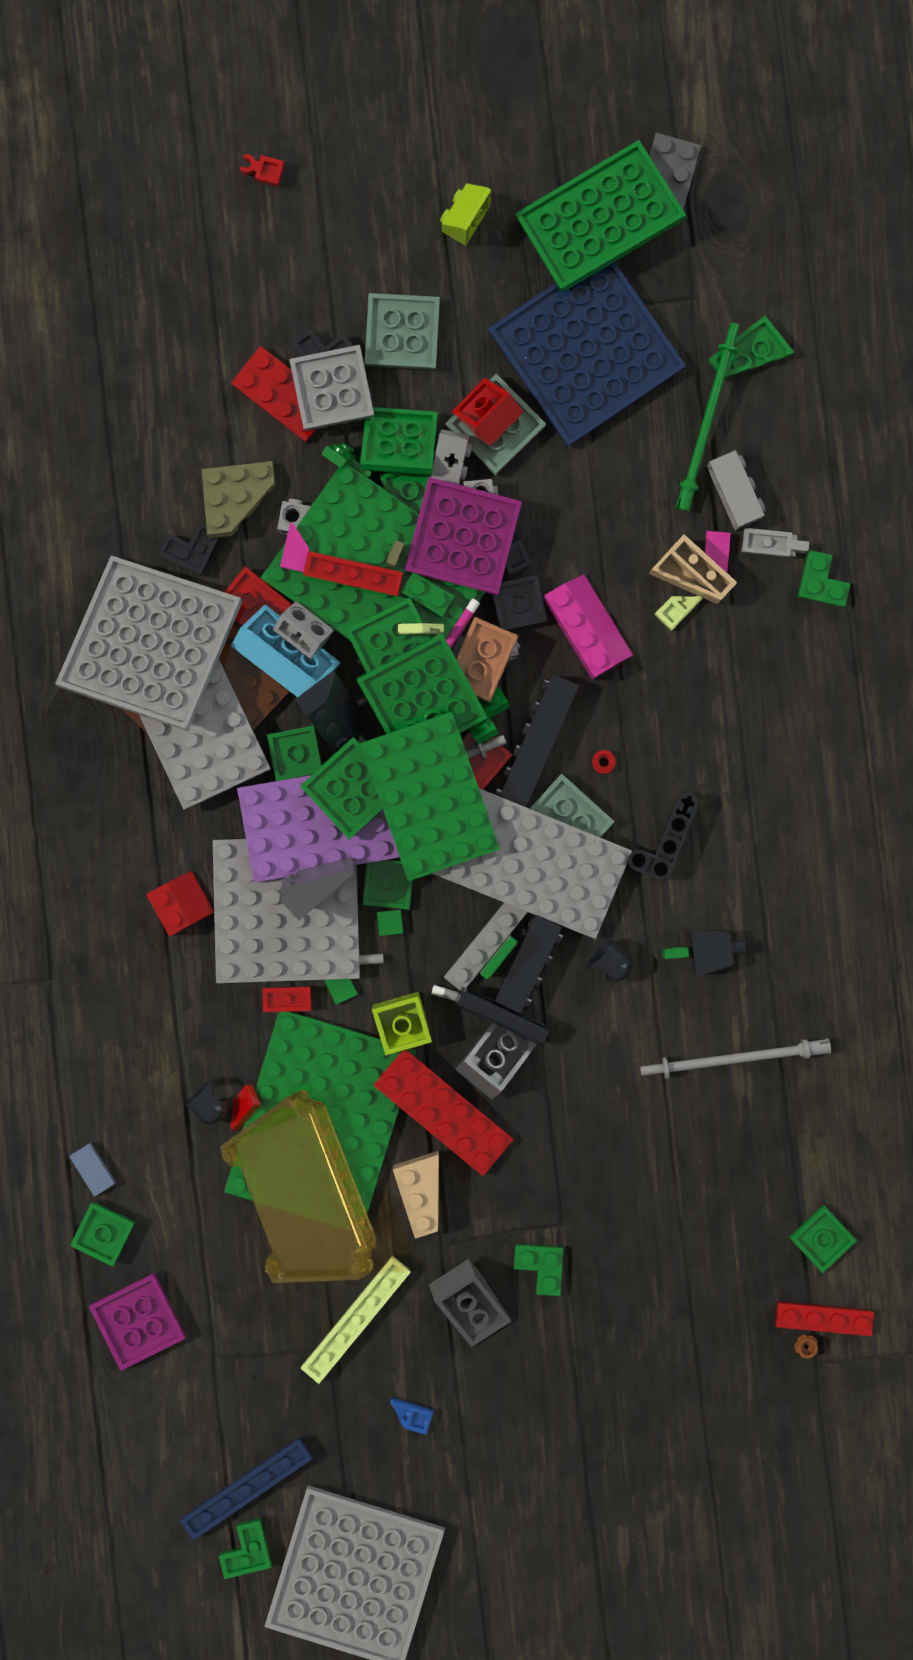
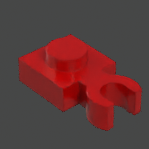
M249 154L243 156L244 161L250 162L251 166L248 168L241 166L240 171L242 174L252 175L254 173L256 174V181L279 187L285 165L284 161L261 155L259 161H256Z

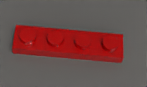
M308 551L303 576L395 597H398L403 572L310 551Z
M777 1301L775 1326L779 1328L872 1336L874 1312L865 1309Z

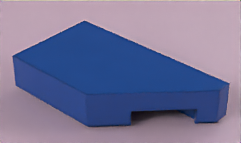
M391 1397L390 1403L396 1411L403 1428L427 1435L434 1410Z

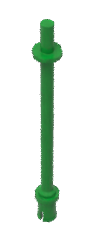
M730 323L725 344L718 345V349L722 351L719 366L688 475L683 482H680L679 486L681 491L675 508L682 511L690 512L694 494L698 491L699 486H697L696 478L732 354L738 353L739 350L734 347L740 327L736 323Z

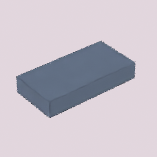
M91 1142L69 1156L94 1197L116 1183Z

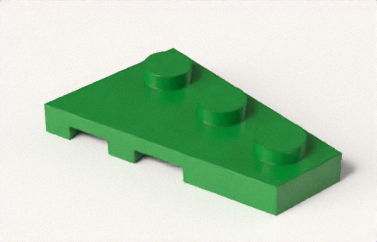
M766 316L762 317L736 338L734 347L739 350L738 353L731 355L725 379L794 354V351ZM721 350L708 360L716 372L722 355Z

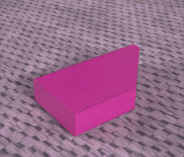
M290 523L280 568L304 573L309 548L295 525Z
M707 531L704 553L727 573L731 533Z

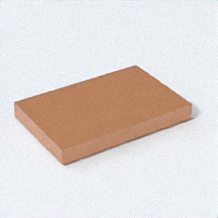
M474 617L456 659L476 696L490 702L519 636Z

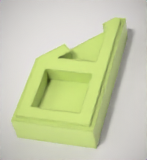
M672 596L654 615L672 631L703 598L701 596Z
M398 624V633L400 635L444 633V624Z

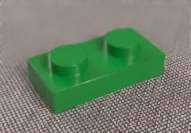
M416 573L411 574L401 591V594L411 598V600L441 618L454 599V595Z

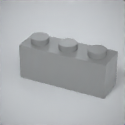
M736 450L710 461L707 465V469L735 531L755 523L765 516L763 513L765 512V506L760 498L757 499L754 492L756 490L755 483L751 477H747L744 470L746 463L742 455L738 456Z

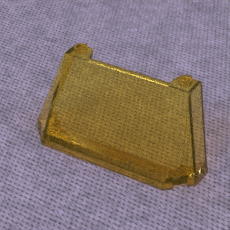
M302 1089L286 1097L220 1147L222 1157L230 1167H241L273 1251L267 1257L265 1265L266 1272L270 1276L272 1283L359 1280L373 1271L374 1261L371 1260V1251L373 1248H376L377 1239L326 1106L321 1101L312 1100L309 1097L310 1093Z

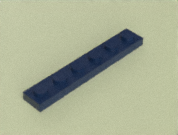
M299 1436L181 1517V1524L194 1541L312 1460V1454Z

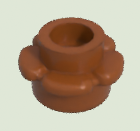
M807 1335L798 1337V1342L795 1343V1351L802 1358L806 1359L816 1355L818 1346L815 1337Z

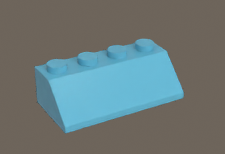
M264 605L240 628L231 646L298 697L330 672L335 671L341 662L322 648L311 659L273 630L280 616Z

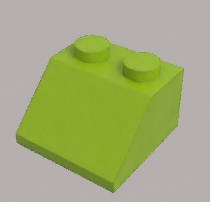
M467 183L463 190L458 189L452 201L454 202L450 210L446 209L440 220L442 222V232L465 246L473 236L491 204V189Z
M419 992L373 1005L372 1012L385 1055L432 1042Z

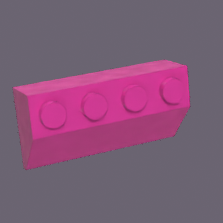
M585 575L564 583L544 596L545 603L592 680L633 656Z

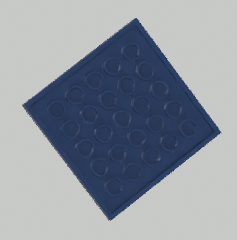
M615 262L563 293L556 283L488 328V332L567 447L576 443L686 367Z

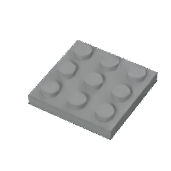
M360 345L289 359L304 431L374 417Z

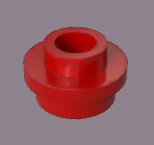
M607 750L597 752L592 759L593 768L601 774L610 773L616 766L614 754ZM601 758L608 760L607 766L603 767L600 765Z

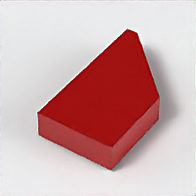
M245 1085L234 1098L231 1130H239L261 1105L253 1085Z

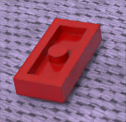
M311 986L262 988L263 1012L312 1010Z

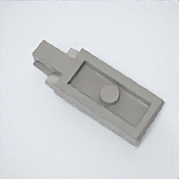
M744 529L741 553L789 558L795 557V553H807L809 551V542L798 541L797 535H792L790 532Z

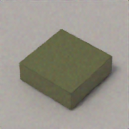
M397 540L394 542L386 561L388 567L395 569L404 548V543Z

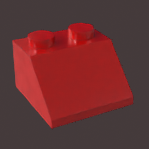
M484 378L452 413L477 438L491 446L517 421L523 410L509 392Z
M192 871L146 894L169 936L179 933L214 913L211 904Z

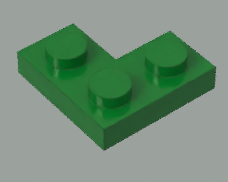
M344 442L342 444L336 443L326 446L322 452L323 456L338 467L344 468L349 464L369 479L373 478L377 472L373 470H360L361 458L353 453L354 449Z
M812 550L807 552L798 598L841 608L846 606L850 583L827 578L832 555Z
M499 686L496 687L490 702L478 698L488 718L468 728L477 745L498 735V731L490 718L510 708Z
M515 1243L514 1269L537 1271L536 1295L560 1296L563 1246Z
M261 1518L237 1523L236 1527L241 1547L220 1552L219 1554L224 1579L268 1569L272 1566Z

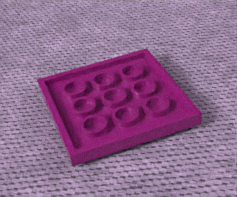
M429 477L405 572L416 573L428 578L498 596L522 501Z

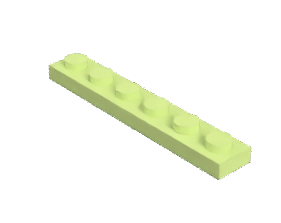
M392 1255L303 1363L301 1369L317 1383H320L406 1279L411 1270Z

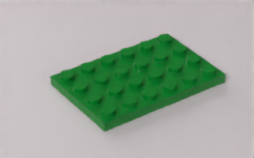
M639 140L515 213L518 222L562 293L687 219L686 213Z
M452 712L360 743L408 881L500 850Z

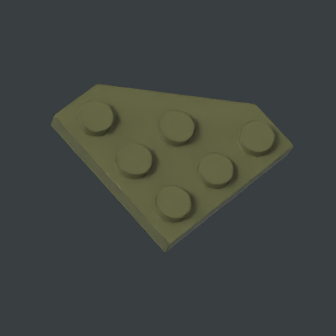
M272 461L202 469L208 538L232 536L238 530L241 522L246 517L248 518L260 505V501L264 496L275 488Z

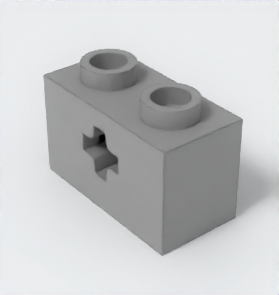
M441 430L431 478L458 485L460 480L465 481L468 467L464 466L465 457H470L473 444L469 443L470 435ZM451 453L455 454V459H457L454 463H450V458H448Z

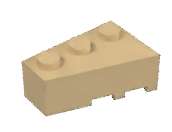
M684 534L649 573L716 604L737 583Z
M439 1151L393 1166V1172L415 1238L438 1231Z

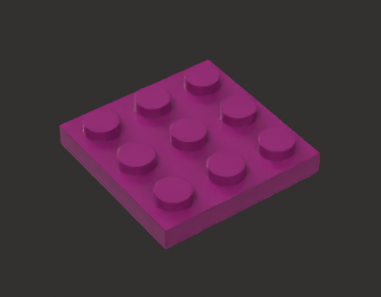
M155 1272L89 1305L120 1371L186 1338Z

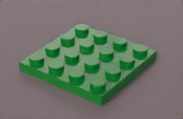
M442 632L357 678L361 689L386 734L452 712L459 733L488 718Z

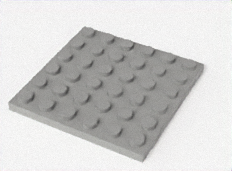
M111 556L55 684L60 688L189 731L243 601L240 597Z
M246 839L213 840L216 983L360 978L357 865H354V874L301 920H298L279 900L280 889L283 885L281 882L285 877L260 882L253 881Z
M307 1486L265 1627L370 1660H405L445 1527Z

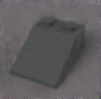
M350 857L299 870L295 875L290 873L281 882L283 885L280 889L279 900L298 920H301L354 874V859Z
M492 1023L455 1070L490 1099H493L502 1092L537 1044Z
M469 1259L429 1284L434 1302L471 1347L511 1322L510 1317L493 1291Z

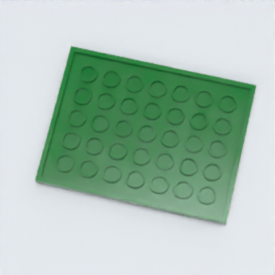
M349 464L344 468L338 467L296 529L307 544L310 552L403 572L398 597L303 576L301 572L280 568L285 544L261 579L293 602L297 601L321 621L351 642L346 629L408 599V597L401 594V591L412 574L405 572V567L419 514ZM397 540L404 543V548L395 569L387 566L386 561L394 542ZM422 576L454 595V599L442 618L412 600L423 623L444 624L443 635L446 639L471 599L473 598L479 602L485 592ZM429 634L430 638H432V637L438 635V634Z
M291 1011L279 1012L255 1089L261 1105L245 1122L224 1192L361 1234L399 1110V1106L373 1084L400 1051L385 1055L380 1038ZM413 1048L406 1049V1050H408L412 1055L415 1056L416 1051H417L416 1049H413Z

